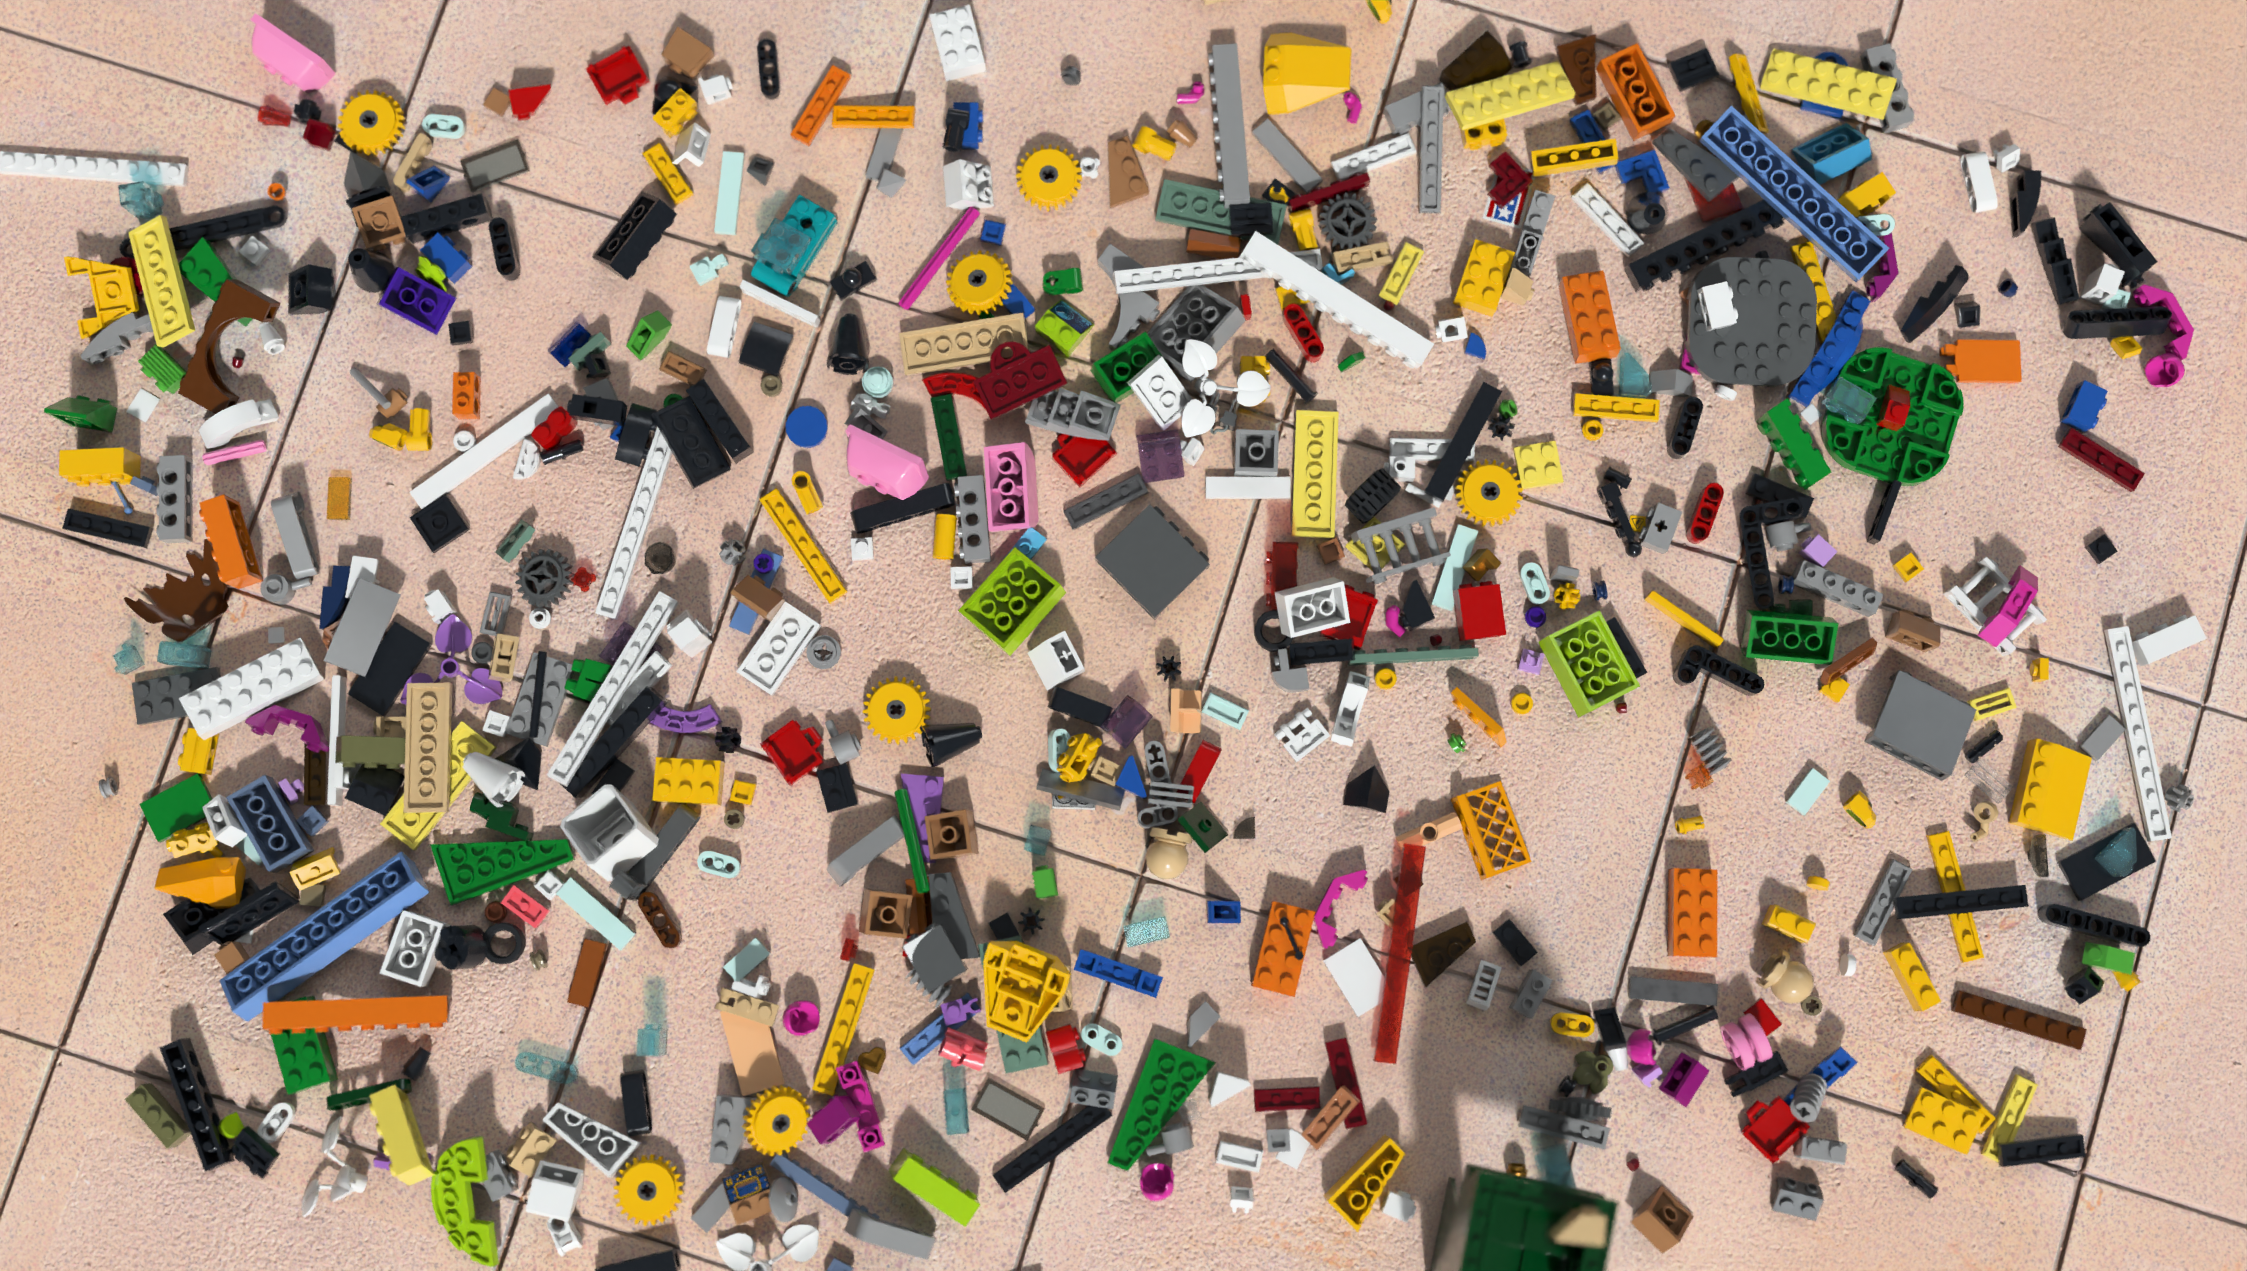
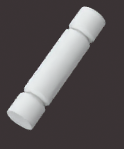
M1408 483L1405 491L1438 508L1442 503Z

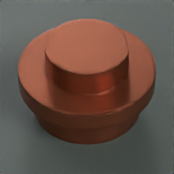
M493 901L486 906L485 916L488 921L499 923L506 918L507 908L501 902Z

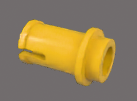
M1699 815L1687 819L1679 818L1678 821H1675V828L1678 834L1682 833L1684 835L1688 831L1704 829L1705 824H1701L1704 820Z

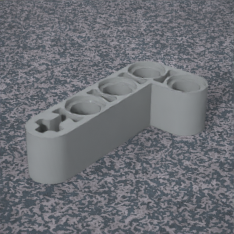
M296 492L271 500L272 511L295 578L298 580L319 574V565L301 513L305 509L301 494Z
M1158 741L1149 742L1145 747V758L1150 781L1171 783L1163 745ZM1151 746L1160 749L1157 752L1158 760L1163 759V762L1150 764V761L1154 762L1153 754L1148 753L1151 750ZM1155 767H1162L1165 770V775L1157 778L1153 775V769ZM1154 787V790L1158 791L1162 787ZM1154 795V799L1175 801V797L1161 799L1158 795ZM1156 804L1155 807L1146 808L1139 812L1137 817L1138 824L1144 829L1172 824L1178 817V810L1176 806ZM1164 809H1172L1174 818L1171 820L1164 819L1162 816ZM1145 813L1153 816V822L1149 825H1145L1141 821V816Z
M896 815L892 816L829 864L826 870L839 887L847 883L855 876L856 872L904 837L901 821Z
M858 1209L851 1210L844 1229L858 1240L927 1260L936 1240V1237L930 1234L874 1218L870 1214Z

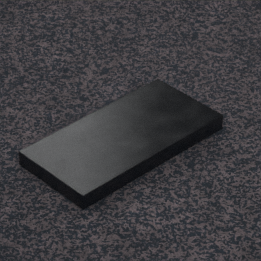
M690 396L652 413L653 420L692 489L731 470Z
M394 622L380 643L366 677L359 675L349 690L348 695L385 717L404 689L407 680L414 674L432 644L399 623Z
M2131 823L2058 861L2057 864L2078 901H2082L2156 862L2136 824Z
M275 881L199 926V930L203 935L219 945L228 941L233 942L294 906L299 900L297 895Z

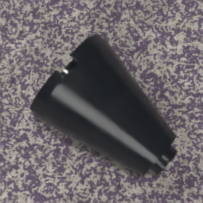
M1644 192L1631 199L1627 205L1626 218L1630 227L1636 232L1653 234L1665 225L1668 219V206L1665 200L1658 194Z
M357 248L351 251L348 257L354 282L359 288L369 293H378L384 290L395 270L393 262L388 256L381 252Z
M846 314L840 318L827 357V367L830 368L831 366L833 367V372L843 375H857V371L863 370L864 373L869 369L861 319L855 314Z
M974 723L934 724L922 726L920 729L922 731L923 747H926V757L931 767L939 766L976 746L982 738L980 727Z

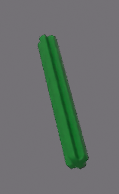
M899 789L894 794L917 892L925 893L930 888L907 790Z

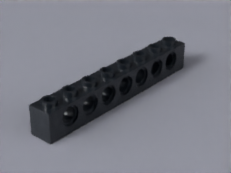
M1762 200L1628 264L1624 271L1635 292L1641 289L1645 292L1655 286L1654 283L1660 280L1664 283L1673 278V274L1680 272V274L1687 272L1692 268L1691 265L1695 263L1701 265L1709 261L1710 256L1714 254L1720 256L1729 251L1728 248L1733 245L1736 247L1743 245L1747 242V238L1752 236L1758 238L1766 233V229L1770 227L1776 229L1782 226L1785 218L1765 200ZM1759 214L1764 215L1767 221L1760 220ZM1740 223L1746 224L1748 230H1743ZM1721 232L1728 233L1730 239L1723 238ZM1703 241H1708L1712 248H1706L1703 245ZM1684 250H1690L1693 257L1686 256ZM1666 259L1673 260L1675 266H1669L1666 263ZM1647 268H1653L1656 271V275L1649 274Z

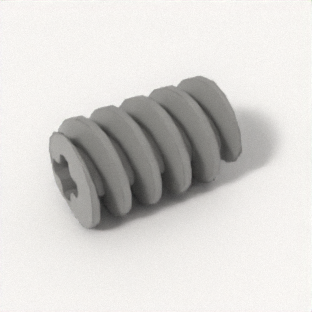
M1713 727L1706 728L1689 737L1695 738L1692 746H1700L1696 753H1704L1700 760H1708V763L1704 766L1705 769H1713L1709 776L1728 767L1732 760L1731 758H1723L1728 752L1727 750L1719 751L1723 743H1715L1719 736L1710 735L1715 730Z
M915 968L905 977L906 979L912 976L910 980L911 985L918 982L917 991L924 988L922 996L925 997L931 994L929 998L930 1003L937 1000L935 1008L951 993V984L945 987L943 984L928 993Z
M1806 1074L1799 1080L1790 1110L1800 1121L1813 1122L1818 1116L1827 1089V1083L1821 1076Z

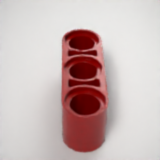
M1289 304L1284 310L1283 322L1305 359L1311 363L1318 362L1324 352L1323 343L1302 308L1297 304ZM1295 312L1298 318L1290 319L1287 313ZM1304 329L1309 335L1301 337L1298 331ZM1316 347L1319 350V354L1312 355L1308 349Z
M1710 483L1702 489L1686 531V538L1692 544L1701 543L1710 534L1724 495L1723 487L1718 483ZM1709 489L1716 493L1715 499L1709 497ZM1701 509L1709 512V518H1704L1701 515ZM1694 528L1702 532L1701 538L1694 535Z
M1204 739L1180 785L1194 786L1192 804H1195L1222 751L1221 748ZM1177 789L1176 793L1189 794V791Z

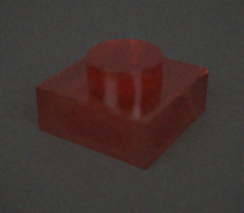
M845 939L840 959L851 961V958L856 957L859 947L855 945L857 940Z

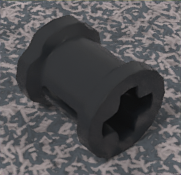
M1525 41L1516 42L1509 46V51L1512 52L1515 61L1513 63L1514 68L1526 67L1532 63V59L1529 58L1526 49L1528 44Z

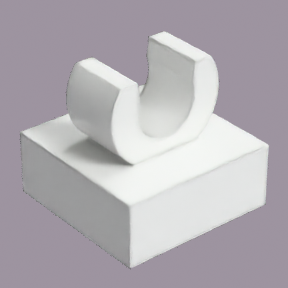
M2004 144L2001 152H1998L1996 149L1993 151V157L1997 161V169L2001 173L2020 163V148L2016 144L2010 147Z
M1193 437L1189 443L1181 440L1177 446L1181 449L1184 460L1192 466L1196 464L1205 450L1200 441Z
M1231 1186L1230 1207H1232L1233 1212H1236L1237 1207L1245 1208V1213H1248L1249 1209L1253 1208V1188Z

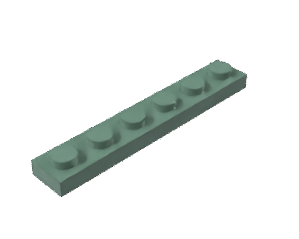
M1460 645L1459 649H1451V646H1439L1438 650H1430L1429 647H1419L1417 651L1409 652L1408 648L1395 649V652L1387 653V649L1374 650V653L1366 654L1365 650L1355 651V660L1348 661V666L1476 659L1479 657L1478 648H1472V645Z

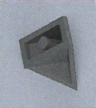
M350 151L344 179V186L349 199L354 194H364L378 186L391 190L383 169Z

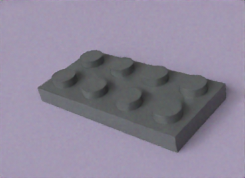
M213 667L133 682L132 690L137 725L188 717L179 698L220 678V668Z

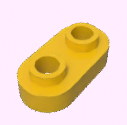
M1559 1012L1550 1019L1552 1031L1560 1035L1588 1037L1595 1029L1593 1020L1585 1015ZM1559 1019L1564 1021V1026L1561 1028L1557 1026ZM1581 1022H1584L1586 1025L1584 1030L1579 1029Z

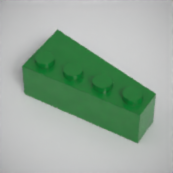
M203 237L179 263L181 274L214 302L218 300L221 294L220 288L227 279H236L226 266L224 260L216 252L214 246ZM246 317L237 321L246 327L252 321V318Z
M1787 398L1767 411L1756 422L1758 423L1759 431L1771 441L1770 446L1783 458L1784 466L1789 470L1791 469L1795 475L1796 483L1806 490L1830 474L1831 470L1817 448H1812V438L1808 432L1801 429L1799 423L1801 419L1797 413L1792 414L1789 406L1792 404Z

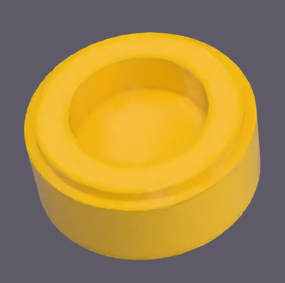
M1382 668L1375 675V684L1382 690H1389L1396 684V674L1389 668Z
M1518 693L1511 699V709L1516 714L1524 715L1532 709L1533 700L1526 693Z
M1809 876L1806 885L1816 890L1827 891L1830 882L1822 877Z

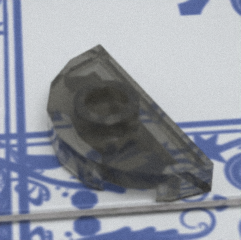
M2045 834L2035 835L2028 851V860L2031 862L2033 871L2041 878L2049 876Z

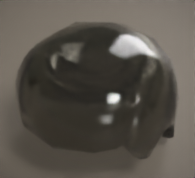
M656 542L646 550L644 565L652 574H666L676 565V553L669 544Z

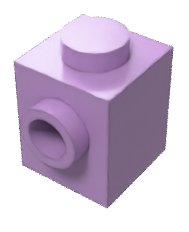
M1818 534L1813 538L1809 536L1801 544L1803 549L1799 554L1808 562L1824 567L1838 551Z

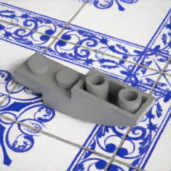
M1538 190L1534 191L1510 270L1516 268L1524 275H1531L1555 195Z
M132 312L111 323L89 343L81 354L82 359L89 364H99L105 358L123 354L124 350L130 348L128 340H136L144 333L153 332L149 314L140 317Z

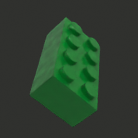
M1746 610L1741 652L1747 658L1831 665L1839 623L1832 617Z
M305 996L293 1001H313L315 996ZM315 1028L306 1029V1033H292V1029L282 1030V1034H270L287 1095L296 1094L338 1080L325 1032H315Z

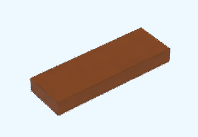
M1872 637L1826 667L1822 672L1820 681L1824 685H1828L1872 656L1878 642Z
M590 939L584 940L568 996V1003L587 1008L590 1007L607 944Z

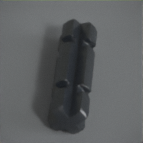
M1994 730L1989 734V737L1986 736L1976 744L1974 749L1966 752L1965 758L1970 763H1975L1979 756L1982 757L1994 748L1995 744H1999L2003 740V735L1998 730Z

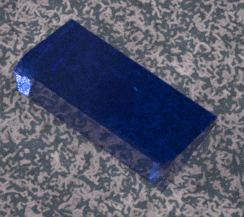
M576 322L548 352L562 366L566 367L571 362L568 358L571 357L573 351L584 346L592 335L580 323Z

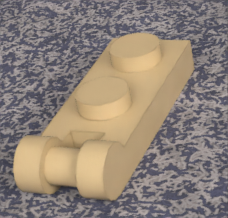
M422 133L418 134L394 176L393 182L402 192H409L411 190L407 179L420 171L424 157L431 152L432 141Z
M1382 242L1333 252L1332 257L1337 275L1346 273L1351 269L1358 271L1392 264L1393 259L1388 252L1390 249L1389 243ZM1376 252H1380V258H1377Z
M721 987L719 993L721 997L719 1002H716L715 1009L771 1027L774 1026L780 1005ZM729 997L735 998L733 1006L727 1005Z

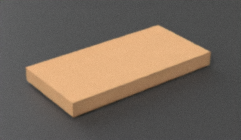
M720 1011L742 1096L763 1091L764 1088L769 1089L773 1085L786 1084L771 1027Z

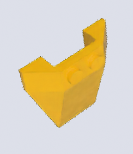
M1291 32L1271 34L1265 45L1263 89L1268 114L1291 113L1349 90L1352 49Z
M990 941L983 961L987 1027L1028 1042L1066 993L1071 972L1057 956L1019 941Z

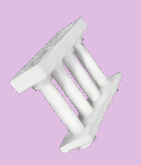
M1987 557L1977 562L1981 570L1962 587L1955 585L1943 593L1978 631H1980L1987 619L1982 613L1983 608L2002 591L2008 595L2012 588V585L2009 584V579L1998 569L1997 563ZM1988 575L1996 585L1977 603H1973L1968 598V593ZM2031 603L2025 612L2027 616L2019 622L2018 626L1997 647H1994L2002 656L2009 655L2016 649L2013 645V640L2032 622L2035 625H2039L2047 620L2039 607Z

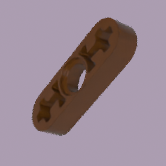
M652 892L641 894L638 898V905L662 945L666 948L678 947L682 941L681 933L658 896ZM645 897L653 898L654 901L651 902L653 907L657 909L659 906L660 910L654 911L649 915L652 909L650 906H644L643 903L646 902ZM658 914H663L666 922L663 926L659 927L655 925L654 918ZM670 925L671 928L667 930L671 935H676L675 943H667L668 935L666 932L661 934L660 930H664Z

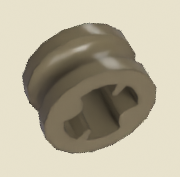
M735 809L727 811L724 816V823L732 829H739L745 821L743 813ZM737 813L739 815L737 818L740 821L731 825L729 817L730 815L735 816Z
M541 949L537 950V953L531 952L529 954L531 963L536 971H539L541 967H548L547 959Z
M1809 996L1801 1002V1009L1807 1015L1816 1016L1822 1010V1002L1815 996ZM1814 1000L1817 1008L1809 1012L1810 1008H1806V1003Z

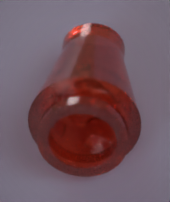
M269 105L261 106L258 112V122L267 126L289 127L291 115L285 114Z

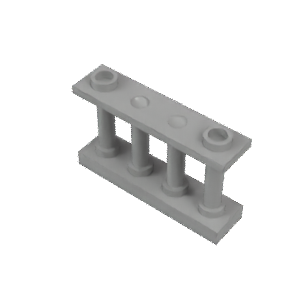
M1435 507L1367 527L1351 534L1353 543L1361 541V544H1364L1374 575L1366 579L1367 583L1374 581L1375 584L1387 581L1386 577L1431 563L1433 567L1445 563V559L1451 556L1450 552L1440 554L1430 525L1432 523L1431 519L1437 516ZM1417 523L1423 528L1432 557L1424 560L1420 558L1411 532L1412 525ZM1399 529L1400 532H1403L1413 563L1401 566L1391 536L1393 534L1392 531ZM1378 535L1384 539L1393 569L1385 572L1381 570L1372 543L1373 537Z

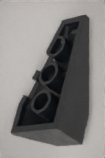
M251 877L244 880L240 902L260 891ZM187 899L163 915L191 954L194 955L213 942V940L200 932L199 926L229 908L210 907L209 904L197 903Z

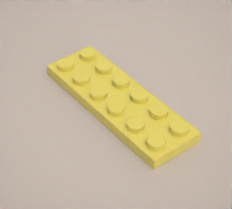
M1773 48L1760 89L1884 120L1897 78Z
M1558 61L1446 92L1445 99L1461 130H1465L1574 98L1576 93Z
M159 215L128 232L156 344L163 348L196 330L167 217Z
M1296 410L1291 536L1335 537L1339 412Z
M463 721L451 733L449 808L472 780L463 769L464 758L473 752H479L490 757L497 748ZM403 794L380 825L412 850H416L446 812L404 813Z

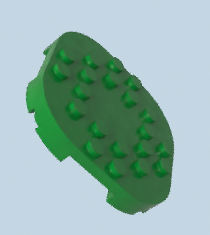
M1875 347L1866 349L1851 357L1835 378L1821 427L1824 446L1829 455L1839 465L1848 470L1887 483L1896 480L1902 483L1901 486L1921 484L1938 474L1950 457L1948 453L1958 419L1963 413L1964 400L1962 391L1958 389L1957 384L1953 380L1955 379L1954 376L1938 364L1932 363L1930 365L1893 353L1892 349ZM1888 385L1910 392V408L1905 425L1897 431L1876 425Z

